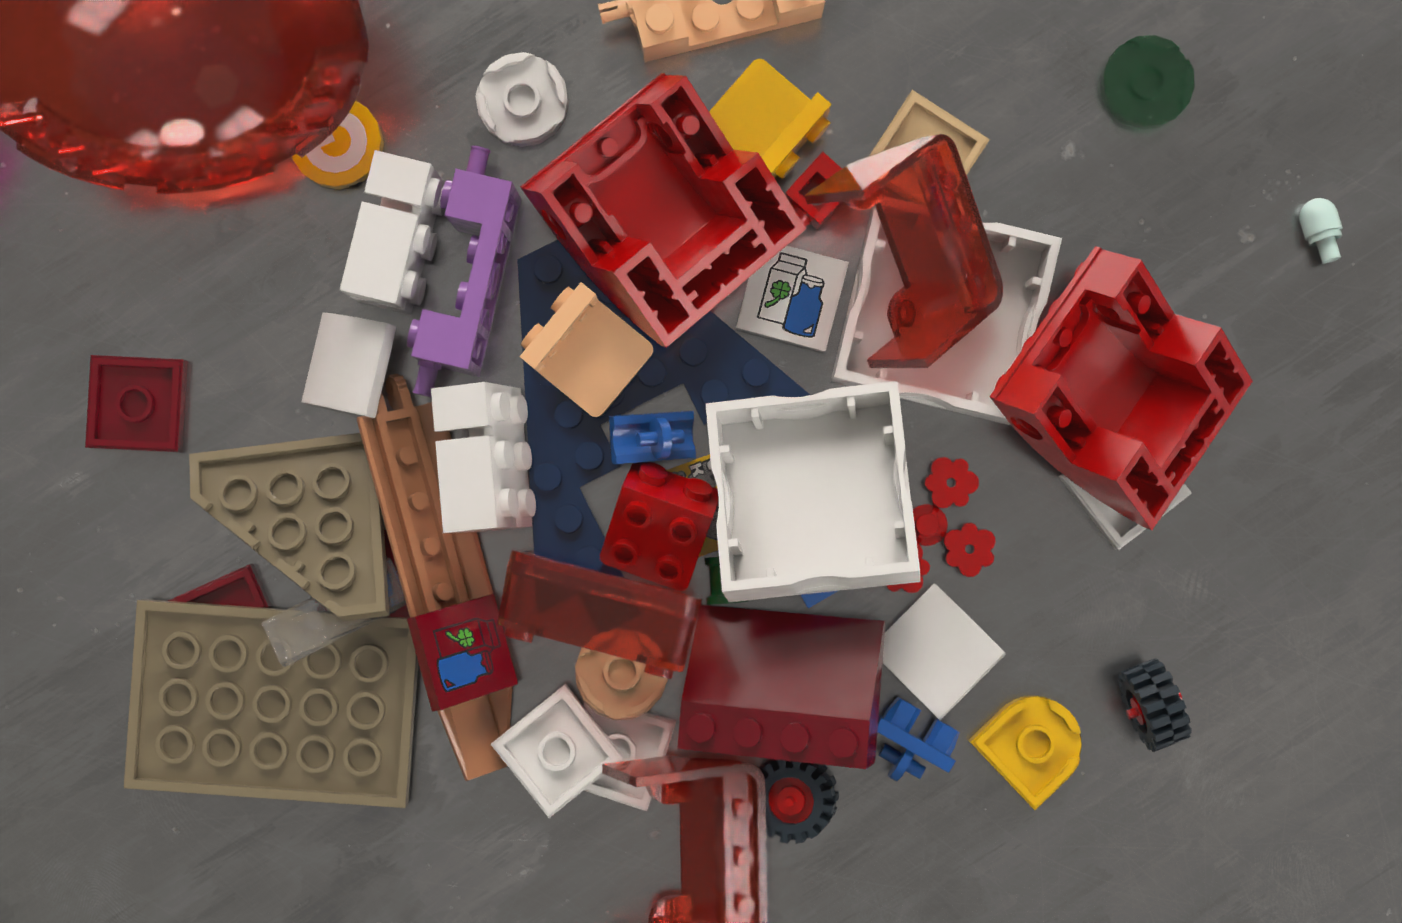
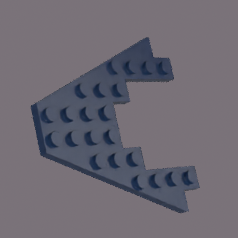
M557 239L517 259L522 341L536 324L539 323L544 327L556 313L551 309V306L568 286L575 290L582 282L597 295L601 303L646 338L653 346L652 356L600 417L589 415L523 360L525 400L528 407L527 439L532 454V465L529 469L530 489L533 491L536 500V511L532 517L537 606L542 611L580 592L600 632L642 613L623 572L603 564L600 560L605 536L581 490V487L621 468L620 464L612 463L610 443L601 427L609 422V416L624 415L684 385L703 425L707 424L706 403L765 396L803 397L810 394L711 311L667 348L661 346L636 326L607 298Z

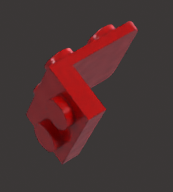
M632 463L622 485L600 553L601 562L607 566L677 591L686 590L719 502L718 489L711 487L704 480L698 478L688 479L669 472L663 466L656 463Z

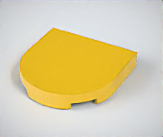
M1024 696L1007 703L968 740L1034 810L1074 773L1080 762L1082 745L1080 727L1071 712L1058 702L1042 696Z

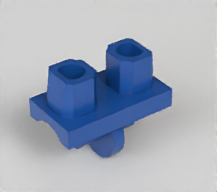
M694 411L609 416L610 449L613 464L696 458V449L693 442Z
M897 697L887 708L883 716L879 715L877 732L902 746L897 751L884 744L878 754L881 758L892 763L888 777L898 781L906 771L920 779L926 767L913 760L914 754L949 773L956 762L950 755L955 748L960 732L935 718L924 740L910 733L921 710L900 697Z

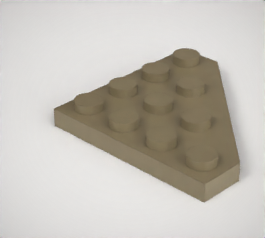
M360 433L189 454L190 498L215 520L341 621L390 616L384 519Z

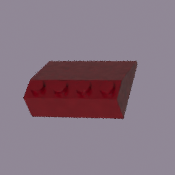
M701 604L681 698L677 749L868 769L875 764L886 620Z

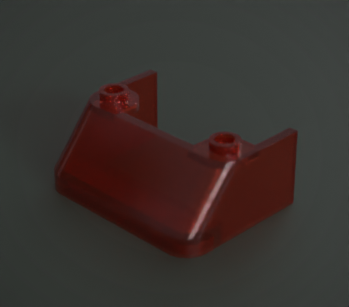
M948 135L924 136L852 162L804 196L807 205L845 201L854 210H866L874 205L877 210L904 287L892 296L887 310V317L894 338L867 359L869 368H928L999 307L1003 297L1002 278L958 149Z
M512 549L506 570L497 622L498 625L506 627L504 636L520 641L532 642L534 635L644 663L646 664L645 673L667 679H672L674 671H684L703 594L694 592L693 595L535 555L532 554L533 550Z
M662 756L602 764V774L634 787L646 786L649 795L660 803L668 805L679 803L681 894L665 896L658 900L650 911L648 923H768L766 790L764 775L757 766L741 760Z

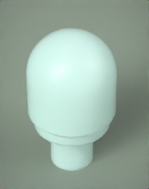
M1315 198L1308 201L1302 207L1299 214V221L1305 240L1308 241L1309 246L1318 247L1322 263H1330L1340 259L1341 255L1336 240L1342 237L1341 230L1343 227L1337 208L1331 201L1324 198Z

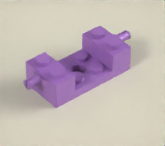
M471 146L466 171L455 169L453 181L446 180L443 186L440 207L446 209L445 216L457 231L472 234L466 261L473 265L469 281H462L460 283L455 307L458 310H462L460 318L422 309L420 320L413 319L410 325L407 346L413 348L411 356L419 360L418 365L420 366L413 391L414 394L432 398L431 388H434L438 370L441 371V368L480 377L521 204V197L512 181L485 175L491 151L484 147Z

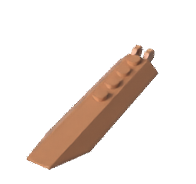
M393 374L388 375L385 387L388 393L389 404L394 411H387L384 396L381 393L376 417L361 416L356 419L410 617H414L493 594L477 532L443 533L435 441L451 440L450 432L434 431L432 402L413 406L406 379L403 378V375ZM513 686L438 711L465 781L507 767L503 759L491 746V743L510 729Z

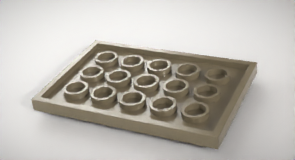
M149 599L137 600L124 788L406 808L409 802L418 659L407 618L382 616L341 621L331 612Z

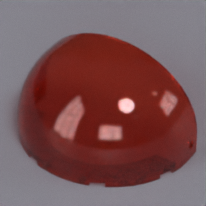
M0 0V130L16 142V149L47 168L71 178L119 190H124L125 184L156 187V194L195 193L227 188L275 173L276 165L295 154L302 158L320 145L338 128L350 112L361 89V76L364 65L368 63L369 41L363 1Z

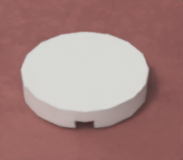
M521 52L501 57L490 64L484 72V77L480 81L475 97L478 115L493 136L503 143L525 147L540 144L555 135L565 121L569 101L565 81L554 65L547 60L535 57L533 54Z

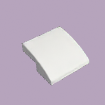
M322 313L301 402L375 418L397 326L358 317Z
M935 583L884 635L883 664L939 720L1006 655Z

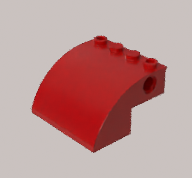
M665 73L658 75L520 186L559 242L593 283L636 326L658 344L666 348L806 230L805 225L758 152L734 150L694 87L688 78L683 75H666Z
M1095 246L1087 259L1077 267L1074 277L1060 297L1051 304L1048 314L1037 330L1025 341L1022 351L1006 374H1003L998 379L995 389L989 397L1023 439L1054 468L1105 505L1140 526L1153 530L1253 381L1221 327L1174 314L1142 260L1103 250Z

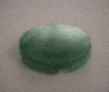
M1156 35L1136 36L1126 41L1106 60L1100 76L1101 97L1108 111L1122 124L1137 129L1159 128L1173 121L1190 103L1195 88L1194 68L1190 60H1186L1184 54L1179 51L1181 48L1173 41Z

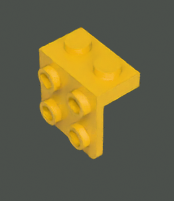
M756 59L709 112L734 150L758 152L774 178L778 175L783 179L800 160V157L796 154L807 140L814 144L831 124L827 117L832 104L818 92L812 99H809L764 59Z

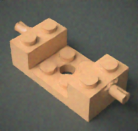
M615 0L603 4L599 3L598 8L602 24L630 17V21L637 30L644 62H649L822 18L825 0H732L724 5L717 4L712 0Z

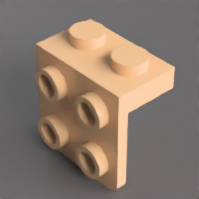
M581 282L575 290L568 286L557 297L551 306V309L556 313L544 327L538 323L529 331L521 342V346L525 350L520 355V358L589 415L600 417L652 356L653 346L646 338L601 303L597 295Z

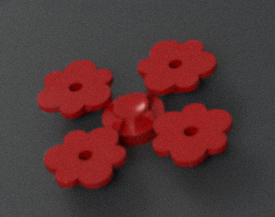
M940 457L933 461L931 465L932 475L925 478L924 485L926 489L932 491L931 499L934 505L923 504L913 509L921 582L886 585L888 590L897 592L902 588L908 593L918 592L923 586L922 576L926 575L930 570L928 561L922 559L923 550L920 545H935L943 538L944 546L949 550L945 557L946 563L952 567L958 566L960 573L966 577L976 576L981 571L982 566L987 567L994 562V555L990 550L994 548L996 540L991 531L986 529L978 530L975 524L965 523L961 527V531L951 530L947 532V518L940 509L948 508L952 504L958 507L965 506L969 501L968 494L974 493L978 489L979 479L975 473L968 471L969 465L966 460L960 458L952 462L949 458ZM949 478L954 481V485L952 487H949L947 485V480ZM967 545L972 546V552L969 554L965 551Z

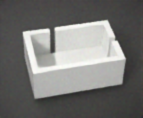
M377 150L374 151L364 192L381 197V204L379 206L362 201L340 286V291L355 301L409 315L412 314L414 305L420 306L426 289V279L421 278L425 260L431 261L435 253L437 233H432L436 215L442 216L445 212V209L440 207L441 194L445 182L432 164Z
M489 382L431 388L434 431L469 430L468 438L435 441L443 533L486 532L532 527V517L536 511V500L533 491L529 489L528 470L532 465V454L529 444L525 442L524 423L528 418V407L524 396L521 395V388Z

